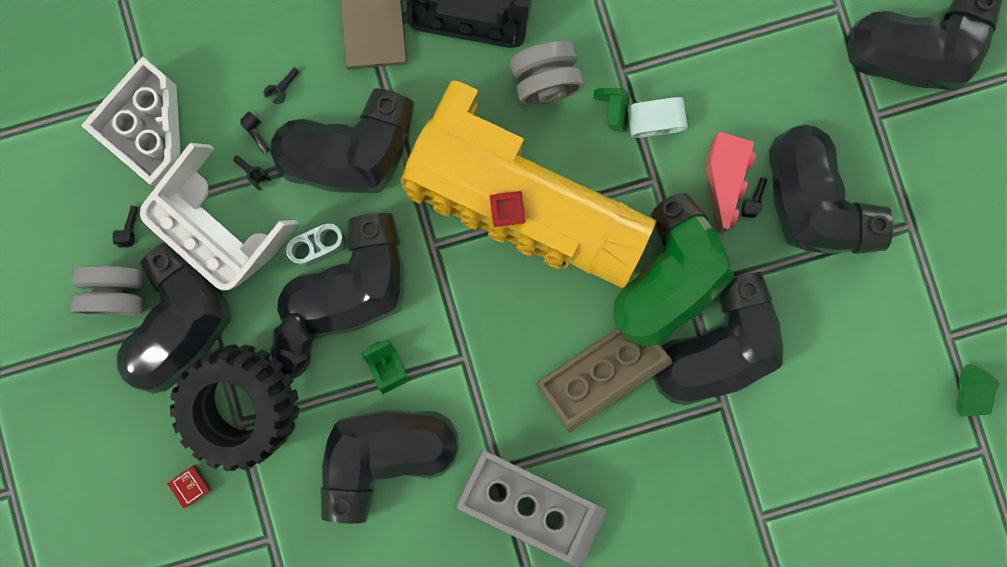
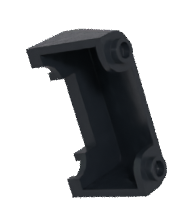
M407 0L406 19L407 23L417 31L507 48H516L521 46L525 40L532 0Z

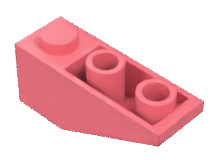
M718 132L713 138L705 168L717 232L724 233L730 227H734L737 222L739 210L735 209L738 198L742 199L745 194L748 181L744 180L746 169L750 170L752 168L756 152L752 151L753 141Z

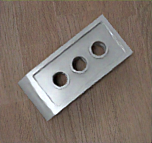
M485 450L480 451L454 505L455 508L576 567L583 566L607 513V510ZM495 483H501L504 487V495L499 500H491L489 497V489ZM529 497L532 501L531 510L526 514H520L517 509L519 500ZM552 511H557L560 517L559 523L554 527H548L546 524L547 515Z

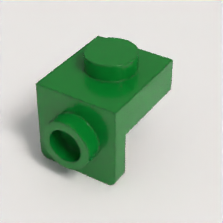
M389 339L383 342H376L369 349L361 353L363 359L369 365L382 395L410 381L398 352Z

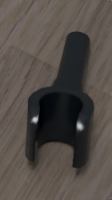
M294 67L277 86H267L264 89L263 95L269 97L274 90H277L278 96L274 99L273 103H282L286 98L285 90L298 75L299 70Z
M249 111L241 118L240 124L254 138L263 154H265L270 149L261 135L255 130L262 122Z
M238 155L233 158V161L247 173V179L257 190H263L258 185L261 179L267 178L268 181H271V178L261 167L250 166Z
M760 178L753 200L744 199L741 216L755 218L761 211V199L767 183L766 178Z
M136 206L130 207L124 230L113 232V244L117 245L118 248L131 247L135 243L133 225L138 211Z

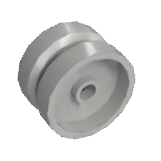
M570 41L548 42L525 49L510 59L513 78L521 80L516 87L520 104H546L569 97L584 88L585 84L581 70L572 67L578 59L574 43Z
M109 265L72 268V285L81 289H91L92 292L76 293L71 296L70 312L98 315L142 314L143 298L139 295L123 293V291L142 288L144 271Z

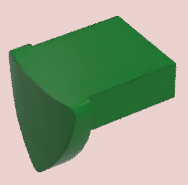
M624 88L595 89L593 99L609 102L607 126L614 132H626L627 107L630 100L628 92Z
M967 364L960 375V389L956 410L961 417L992 414L996 389L999 388V381L985 370L972 364Z

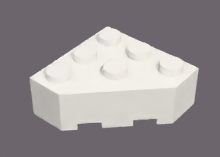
M142 56L81 126L147 183L156 187L181 155L177 86Z

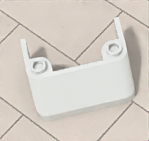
M190 143L144 201L140 209V216L148 228L216 288L221 290L234 289L268 263L300 223L297 220L279 221L268 235L264 233L253 234L244 244L241 243L200 206L207 198L209 188L206 180L197 171L215 148L208 144Z

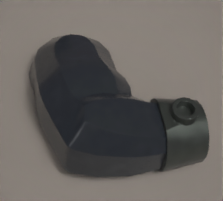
M953 0L944 16V22L928 17L912 18L890 11L872 12L858 20L849 31L846 49L850 63L863 74L888 78L913 87L959 90L979 70L990 48L1002 0Z
M374 88L360 116L362 120L354 128L345 124L325 125L309 119L288 121L275 132L271 140L270 152L276 171L287 181L307 184L331 192H382L393 177L402 157L405 136L409 133L415 103L398 93Z
M801 125L788 129L774 139L769 150V162L773 179V197L785 240L789 245L805 251L828 254L852 251L854 254L886 251L890 247L893 236V217L890 208L856 202L851 204L845 200V188L838 172L836 147L827 133L815 126Z
M375 213L349 219V251L352 252L349 264H339L321 273L301 274L290 280L284 286L278 298L277 311L281 321L290 313H297L304 320L307 330L313 339L327 335L353 332L397 313L401 309L404 295V267L398 249L400 241L393 214Z
M165 242L152 249L140 262L154 290L159 292L160 303L154 306L146 315L142 325L123 341L117 353V369L122 379L131 387L152 394L167 391L172 387L179 375L187 370V366L208 353L231 320L226 299L220 289L216 288Z
M761 272L733 278L719 294L721 311L725 313L723 326L705 331L696 337L670 340L661 346L671 358L672 364L652 378L658 391L671 403L690 405L705 399L731 394L751 385L782 366L783 341L780 323L771 303L773 301Z
M382 410L338 420L327 439L322 464L323 486L320 487L321 519L328 522L347 524L367 522L373 493L370 486L375 478L388 479L408 475L431 479L444 475L455 462L459 451L458 433L450 419L439 412Z

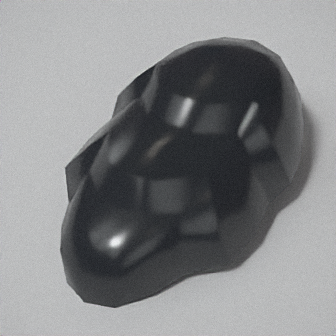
M290 313L274 329L273 346L270 349L271 361L274 362L278 359L284 365L281 368L285 375L290 373L292 379L301 376L309 366L313 345V337L308 332L304 320L297 313Z

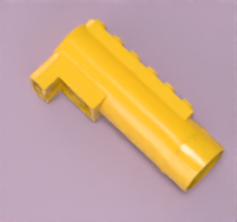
M451 81L433 117L421 131L410 153L404 173L400 179L402 188L406 191L405 196L416 203L421 204L422 201L433 205V210L441 215L449 217L452 214L461 218L460 222L468 228L477 230L478 227L489 232L488 236L498 242L504 243L507 240L517 245L516 250L525 255L532 256L534 253L544 258L543 262L552 268L560 269L563 267L567 269L570 263L585 271L588 275L593 274L623 289L644 251L656 220L623 204V202H618L521 157L524 138L475 116L478 111V104L475 103L478 98V90L462 82ZM522 191L526 223L494 228L489 195Z

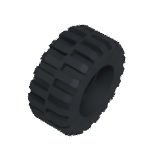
M236 344L227 345L222 349L218 348L187 366V370L182 372L176 380L178 386L172 389L170 398L175 403L170 406V416L175 417L176 422L172 424L175 433H180L183 438L180 442L184 448L189 447L194 452L192 456L197 460H207V465L217 469L223 465V470L235 471L238 468L242 470L252 468L255 464L265 461L287 441V437L292 434L296 426L293 421L298 418L299 407L294 406V403L299 398L297 390H292L290 386L294 381L290 373L285 375L281 370L284 365L278 359L274 362L269 359L270 353L262 349L255 353L253 346L243 345L238 347ZM218 382L234 384L245 391L251 398L256 410V425L253 431L236 429L225 422L220 416L215 404V390Z

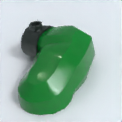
M687 193L672 195L654 208L651 218L656 220L655 229L662 245L666 247V251L653 259L642 274L628 283L620 291L614 302L613 316L619 331L628 341L642 347L658 345L666 340L675 329L703 312L734 277L730 258L721 239L709 224L708 217Z

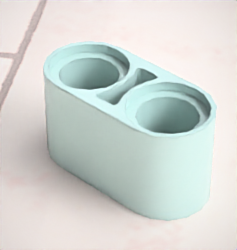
M681 97L639 102L627 107L632 138L671 134L688 129L684 100Z
M324 224L291 239L286 248L287 256L299 266H311L342 251L346 244V238L344 233L334 224ZM329 232H336L338 235L336 244L330 247L325 246L323 242L324 236ZM307 244L310 249L308 256L304 259H298L296 257L297 248L300 245Z

